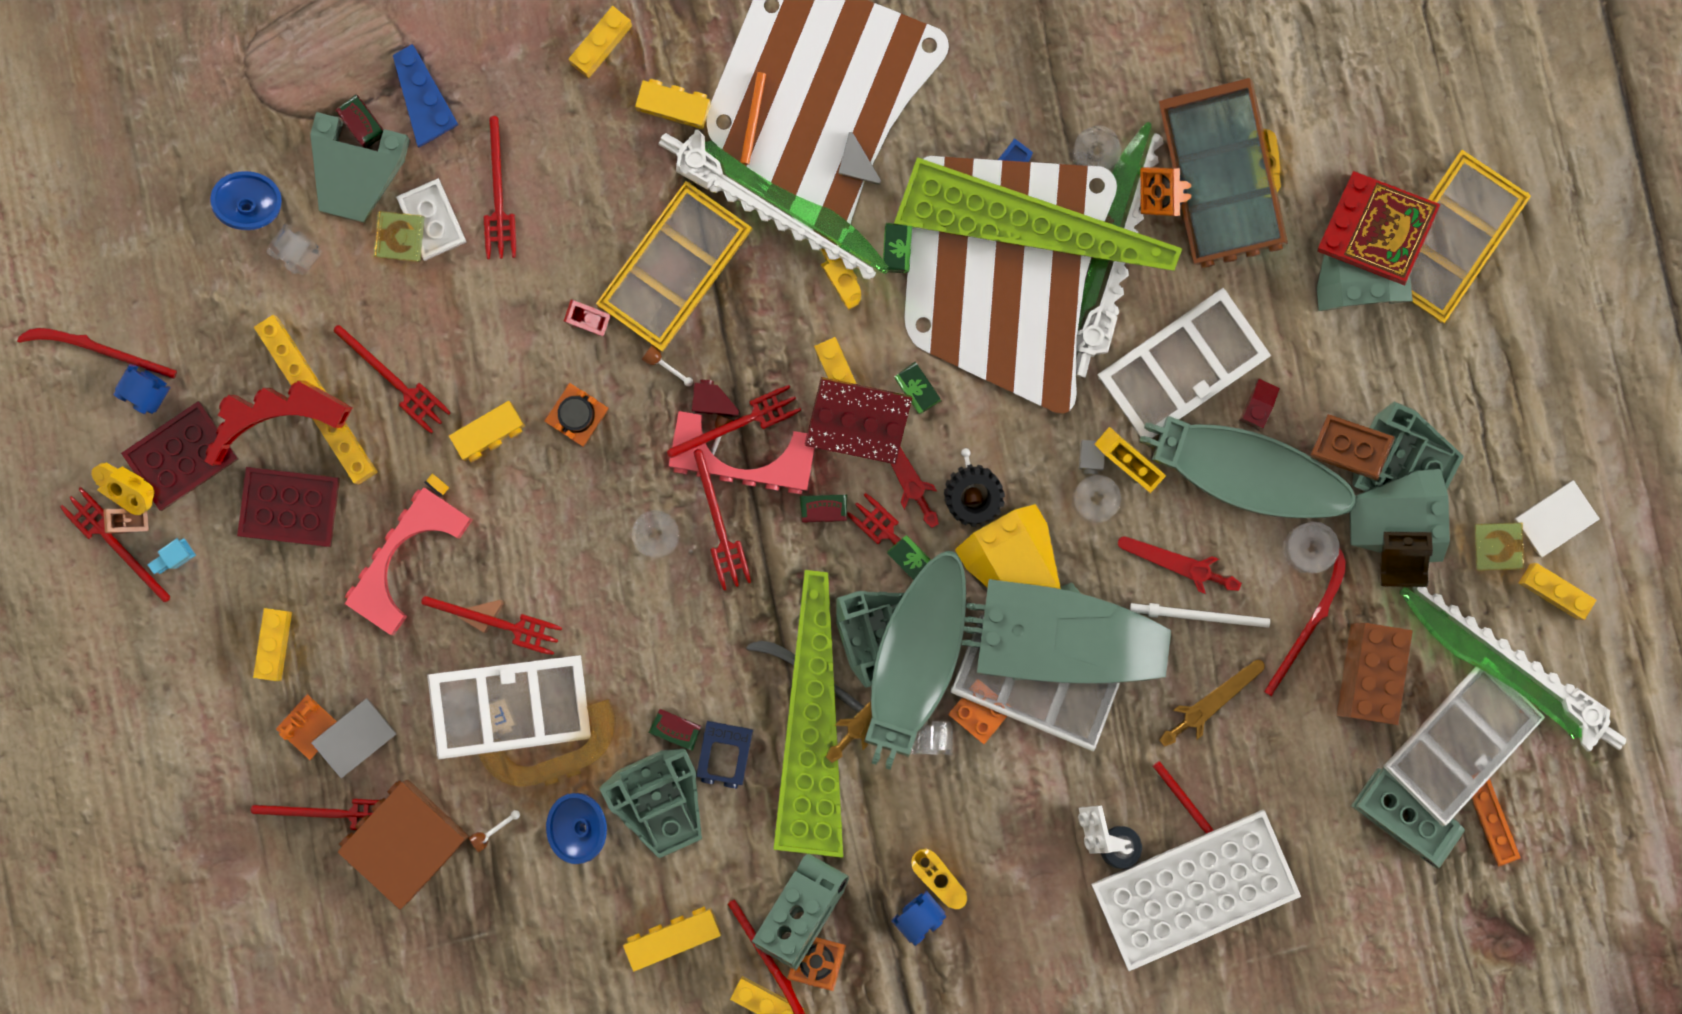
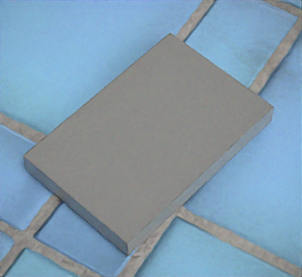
M365 698L311 743L338 776L343 778L397 733L369 699Z

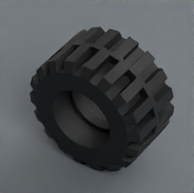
M970 464L967 465V468H958L959 471L956 474L953 472L950 475L951 479L946 481V489H944V500L950 513L957 521H961L963 525L970 524L971 527H976V524L984 526L988 520L990 522L994 521V516L996 514L999 516L1001 513L1000 507L1004 506L1003 497H1005L1003 486L997 476L990 469L983 468L982 465L973 467ZM972 484H981L987 489L985 501L976 507L965 506L961 501L964 489Z

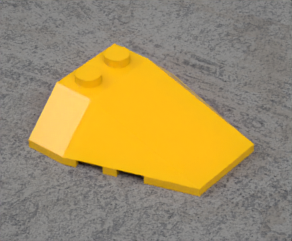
M1036 504L1009 512L971 534L955 549L965 569L975 576L987 589L989 579L1061 589L1048 525Z

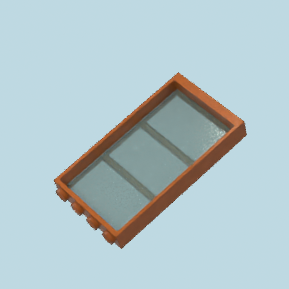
M1250 78L1160 100L1159 105L1173 168H1180V175L1191 184V188L1187 189V193L1191 194V198L1184 202L1181 207L1194 264L1201 265V268L1214 266V261L1223 260L1224 263L1238 260L1237 256L1246 254V257L1260 255V250L1269 249V252L1283 249V245L1288 244L1253 81Z

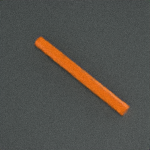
M757 72L740 163L746 165L750 164L766 74L762 72Z

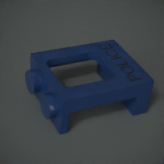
M707 721L696 777L701 778L700 782L714 784L715 780L724 782V787L737 789L738 785H743L754 729ZM714 742L734 745L739 748L737 766L733 778L708 773L707 768L711 747Z

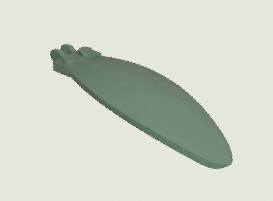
M1167 416L1163 427L1152 423H1145L1144 429L1160 434L1158 441L1147 436H1141L1139 440L1142 444L1155 448L1152 461L1175 468L1184 478L1205 493L1226 504L1246 511L1283 518H1328L1346 514L1357 505V498L1351 486L1338 474L1307 454L1281 441L1252 431L1219 425H1190Z
M953 551L940 553L924 566L901 598L883 634L872 677V719L864 740L866 743L877 746L872 764L877 765L879 762L882 748L891 751L885 764L886 768L890 770L896 753L907 757L910 756L917 732L936 709L951 680L962 643L966 610L965 572L960 558Z

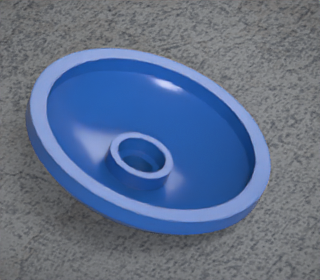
M241 171L220 179L212 189L210 202L214 215L223 224L239 230H255L270 224L278 216L281 210L282 199L277 185L271 179L256 172Z
M582 793L566 794L559 798L551 807L547 817L546 834L548 842L554 853L565 862L582 864L594 859L602 850L607 835L606 819L599 804L588 795Z

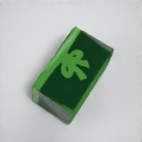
M886 223L882 273L909 272L912 226Z
M916 361L894 377L906 395L912 396L911 403L919 415L942 402Z
M907 535L887 551V554L913 580L931 560Z

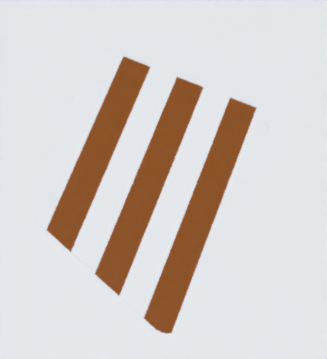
M753 0L711 101L706 118L708 134L712 142L795 220L836 246H839L848 235L851 220L864 184L863 180L838 174L849 132H853L870 163L873 165L890 128L908 101L945 59L949 48L948 39L936 27L868 0H777L780 6L775 13H768L764 9L766 0ZM926 38H933L937 42V48L932 53H927L922 49V42ZM757 72H762L766 74L750 164L746 165L740 163ZM723 114L728 115L732 121L731 126L725 130L718 128L716 124L718 116Z
M940 156L924 158V160L1104 222L1116 195L1117 184L1114 175L1108 169L1101 166ZM1100 178L1103 180L1105 187L1101 193L1096 194L1089 189V183L1092 179ZM912 227L910 270L907 275L905 327L913 343L922 350L1055 413L1069 412L1075 405L1077 395L1076 338L1084 282L1091 257ZM921 317L928 318L931 322L930 330L925 333H921L916 329V321Z

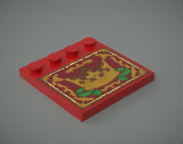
M1353 171L1317 252L1405 286L1441 204Z

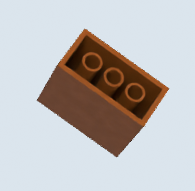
M1371 623L1351 624L1337 716L1398 725L1413 630Z
M408 779L403 782L399 780L387 791L390 794L387 799H380L371 808L374 813L371 816H364L355 826L357 831L354 834L351 832L339 843L341 848L338 851L349 864L399 910L411 901L469 837L461 827Z

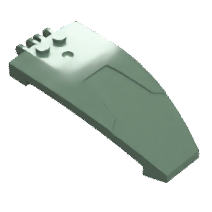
M992 579L988 581L986 605L967 603L966 608L970 610L985 611L984 619L969 616L965 617L964 621L966 623L983 625V628L967 626L963 628V631L966 633L982 634L981 642L962 640L961 644L962 646L980 648L977 674L1075 684L1142 682L1166 677L1171 630L1119 605L1072 591Z

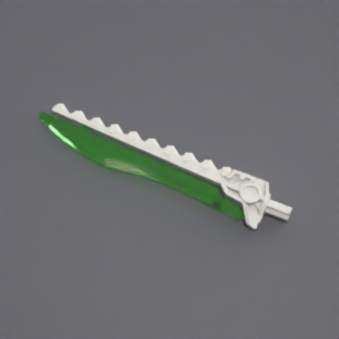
M1150 122L1145 123L1135 135L1112 172L1116 179L1117 189L1105 219L1107 223L1120 227L1136 174L1140 175V168L1154 167L1159 163L1158 156L1154 154V151L1164 143L1163 137L1154 133L1144 165H1139L1151 129ZM1141 176L1124 229L1136 233L1138 231L1134 229V226L1144 219L1143 214L1139 210V207H1141ZM1092 259L1084 284L1078 328L1081 325L1085 311L1096 304L1109 260ZM1113 261L1099 307L1088 313L1082 330L1078 329L1077 377L1086 378L1091 357L1106 354L1109 351L1117 321L1116 315L1119 314V309L1114 302L1124 295L1123 288H1121L1119 283L1129 276L1128 269L1124 266L1125 263Z
M695 130L694 134L685 143L667 133L662 135L658 145L677 155V173L707 190L710 189V192L718 193V191H723L728 202L739 200L744 211L751 212L756 210L761 221L768 222V220H774L779 231L790 229L795 240L802 241L806 238L812 250L819 251V249H825L829 259L836 260L841 258L846 269L853 270L857 267L863 279L870 280V278L876 275L872 267L884 274L888 273V265H886L873 246L857 229L831 209L803 199L771 183L719 148L712 140L705 142V136L699 130ZM720 163L723 164L724 171H725V174H726V175H728V176L731 177L732 179L736 180V181L739 182L740 184L744 185V186L747 187L748 189L752 190V191L755 192L756 194L760 195L761 197H763V198L766 199L767 201L771 202V203L774 204L775 206L779 207V208L782 209L783 211L787 212L788 214H790V215L793 216L794 218L798 219V220L801 221L802 223L806 224V225L809 226L810 228L814 229V230L817 231L818 233L822 234L823 236H825V237L828 238L829 240L833 241L834 243H836V244L839 245L840 247L836 246L835 244H833L832 242L828 241L827 239H825V238L822 237L821 235L817 234V233L814 232L813 230L809 229L808 227H806L805 225L801 224V223L798 222L797 220L793 219L792 217H790V216L787 215L786 213L782 212V211L779 210L778 208L774 207L773 205H771L770 203L766 202L765 200H763V199L760 198L759 196L755 195V194L752 193L751 191L747 190V189L744 188L743 186L739 185V184L736 183L735 181H733V180H731L730 178H728L727 176H725V175L723 174V172H722ZM848 252L852 253L853 255H855L856 257L860 258V259L863 260L864 262L868 263V264L871 265L872 267H870V266H868L867 264L863 263L862 261H860L859 259L855 258L854 256H852V255L849 254Z
M1406 587L1399 591V594L1403 596L1419 621L1453 655L1478 667L1516 690L1565 729L1570 737L1573 739L1579 738L1581 745L1586 751H1592L1593 746L1597 744L1600 738L1617 750H1620L1625 745L1626 738L1608 727L1610 724V710L1578 688L1575 689L1574 685H1562L1556 673L1550 672V674H1546L1540 662L1533 661V663H1530L1527 660L1524 651H1512L1508 640H1496L1490 628L1484 627L1480 629L1474 617L1467 616L1464 618L1461 615L1458 606L1450 605L1448 607L1445 605L1442 595L1436 593L1430 595L1426 587H1412L1414 593Z

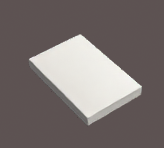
M439 178L396 196L404 215L424 217L420 249L424 261L467 243ZM408 223L410 230H415L410 223Z
M1573 480L1514 520L1517 524L1521 523L1522 532L1538 556L1542 558L1600 518Z

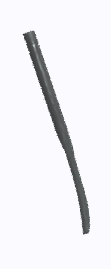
M758 641L746 647L749 651H758L776 656L794 666L795 654L775 643ZM834 684L835 696L859 713L865 707Z

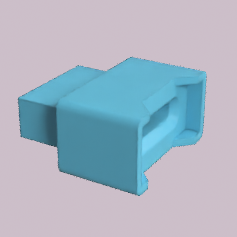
M176 538L158 551L160 556L147 565L153 574H161L168 568H179L195 557L196 554L185 538L180 541Z

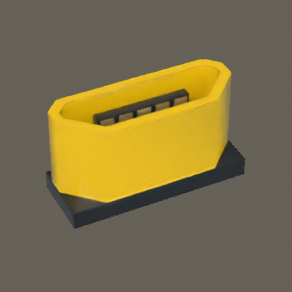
M433 473L424 482L441 497L449 489Z

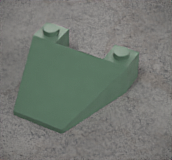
M316 112L310 136L319 211L365 223L405 162L410 139L405 134L384 129L378 151L339 142L343 126L340 118Z

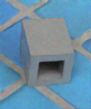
M1081 441L1079 469L1084 470V474L1098 475V471L1104 470L1105 455L1094 445L1096 441Z

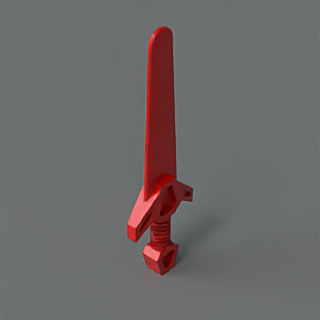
M900 447L896 464H891L904 490L901 505L905 510L909 499L917 501L918 505H920L919 507H921L920 509H922L921 511H923L922 513H924L923 521L930 528H933L939 524L937 514L930 510L931 508L925 502L923 494L925 490L935 492L937 490L934 484L921 481Z
M1126 536L1120 537L1118 540V546L1121 549L1192 579L1200 593L1206 594L1203 582L1206 580L1215 581V583L1223 585L1226 590L1239 591L1242 585L1233 576L1229 578L1223 577L1211 571L1209 565L1219 560L1216 557L1211 556L1198 561Z

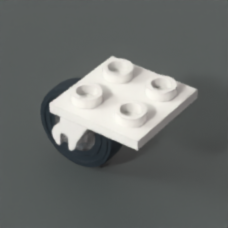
M1102 805L1079 808L1080 814L1078 818L1080 825L1084 829V844L1089 850V854L1101 853L1103 860L1111 867L1117 869L1129 868L1139 860L1142 853V843L1140 837L1133 829L1125 826H1116L1108 830Z

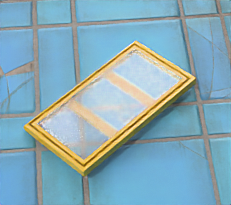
M1464 150L1458 153L1428 198V200L1441 205L1409 275L1412 303L1444 324L1531 197L1528 192H1525Z
M685 181L596 302V305L663 352L753 228L691 185L690 182Z

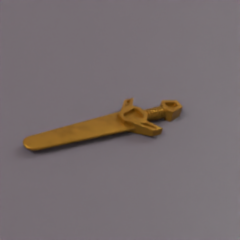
M1261 660L1253 661L1192 707L1178 705L1172 711L1185 713L1184 720L1170 731L1165 730L1159 739L1160 743L1164 747L1176 743L1177 736L1189 727H1196V740L1203 736L1205 721L1265 669L1264 662Z
M871 701L854 718L840 719L835 724V726H847V735L844 736L843 740L839 741L838 745L830 746L825 756L830 762L833 763L840 759L843 750H845L844 748L854 739H861L862 751L868 746V743L864 742L872 719Z

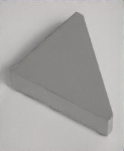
M849 132L838 174L880 185L881 180L853 132Z

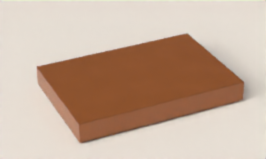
M1328 414L1311 453V458L1378 481L1395 438L1394 436Z

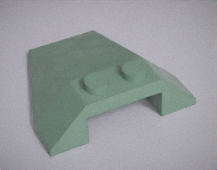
M1324 254L1316 288L1319 311L1342 309L1347 306L1413 301L1410 276L1404 286Z
M1394 401L1378 413L1370 428L1394 436L1395 440L1378 481L1353 472L1352 485L1361 490L1368 491L1390 483L1389 481L1407 476L1416 470L1441 469L1446 489H1448L1464 456L1414 409Z
M1441 469L1416 470L1400 479H1394L1383 486L1375 487L1356 495L1357 505L1349 512L1350 545L1381 553L1384 532H1432L1433 553L1430 556L1429 562H1443L1450 543L1449 495Z
M857 591L837 598L836 625L850 668L865 688L872 686L876 656L883 634L894 610L905 593Z
M686 749L661 750L619 769L599 787L608 808L658 858L702 839L696 772Z

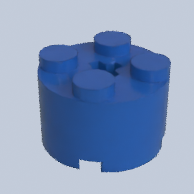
M129 364L115 387L116 391L113 395L122 401H130L134 404L133 408L143 414L146 412L151 414L157 412L169 392L170 386H166L167 383L147 370L139 372L137 371L138 366Z
M926 890L924 894L921 893L903 908L902 915L896 914L891 921L908 942H912L916 946L925 938L924 935L929 929L933 932L941 926L946 915L942 907Z

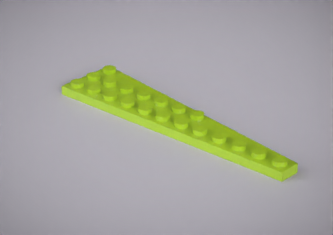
M918 157L894 224L1170 271H1175L1182 252L1180 247Z
M805 570L773 850L843 858L838 760L832 763L825 757L830 746L837 745L828 572Z

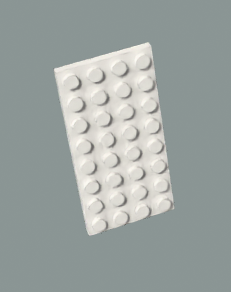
M1265 810L1258 811L1091 884L1128 971L1301 897Z

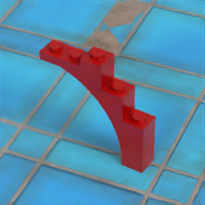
M298 380L292 384L288 391L289 398L272 388H262V390H259L254 397V405L238 395H228L221 401L219 405L220 412L218 413V416L225 419V422L219 425L216 431L218 435L214 443L212 442L208 446L205 462L212 466L221 465L230 445L248 429L266 420L280 416L298 415L319 420L333 428H343L353 407L303 380Z

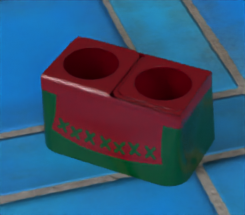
M355 94L337 108L336 112L360 145L368 148L381 139L384 129L364 102L359 99L360 97Z
M847 494L799 496L802 523L847 521Z
M659 709L648 733L693 751L702 726Z

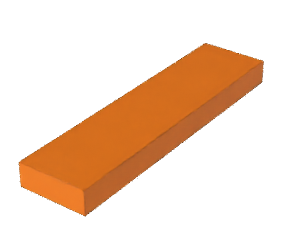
M1478 773L1470 775V777L1474 779ZM1489 778L1471 800L1497 866H1502L1521 857Z

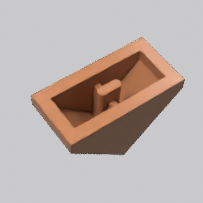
M104 509L105 533L123 534L149 531L147 511L141 515H134L125 509Z
M497 600L467 609L497 617L504 604L503 600ZM457 616L484 633H487L491 627L487 624Z

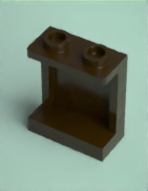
M1432 532L1383 533L1380 562L1381 586L1428 587L1429 560L1433 553Z

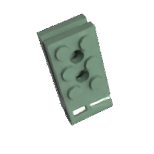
M1377 768L1351 805L1360 814L1437 869L1441 867L1465 832L1460 823L1454 819L1442 827L1385 768ZM1386 795L1389 798V805L1387 807L1383 802ZM1405 809L1408 812V818L1406 821L1403 819L1402 816L1403 811Z
M806 854L752 940L755 947L796 971L844 893L849 876L811 854ZM803 912V916L801 918L794 919V916L797 913ZM785 933H791L789 938L782 939V936Z

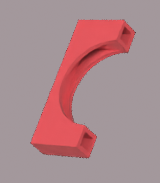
M678 411L672 448L703 434L702 415ZM794 431L784 453L771 464L758 469L744 470L728 466L711 453L706 443L670 458L669 467L674 468V473L687 475L688 471L697 472L696 476L700 477L694 451L701 449L709 475L720 476V481L733 483V479L743 480V485L756 487V483L766 484V489L779 491V487L789 488L788 493L802 495V491L808 490L815 448L805 446L807 433Z
M424 487L422 490L418 489L411 499L413 502L408 510L404 509L398 518L400 523L396 529H390L385 537L387 542L383 548L379 547L374 552L371 558L374 561L369 568L365 567L358 577L360 579L356 587L352 586L345 596L347 598L345 604L390 635H395L407 618V615L394 603L388 588V567L395 551L410 537L428 531L445 532L460 539L473 520Z

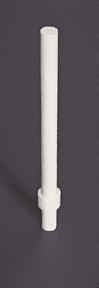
M1149 603V605L1130 604L1131 611L1139 614H1148V617L1154 618L1166 616L1265 628L1270 626L1269 618L1161 607L1155 603Z

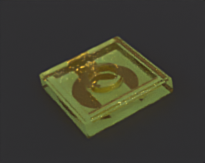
M378 211L374 257L420 262L425 216Z
M1523 522L1474 524L1476 571L1524 569Z

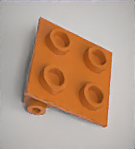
M978 679L968 689L973 692L974 697H976L975 693L984 696L982 700H985L987 697L997 701L998 696ZM961 698L948 714L983 745L1007 717L965 698ZM995 703V704H994V705H998V706H1000L1001 708L1005 709L1004 706H1003L1001 703Z
M307 694L280 723L276 730L284 740L287 739L303 755L311 760L318 752L311 742L337 721Z

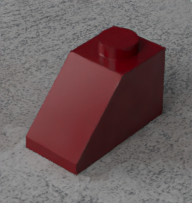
M701 379L700 383L694 384L693 413L739 417V410L718 385H714L713 380Z
M1258 379L1239 421L1258 430L1263 429L1274 407L1280 388Z

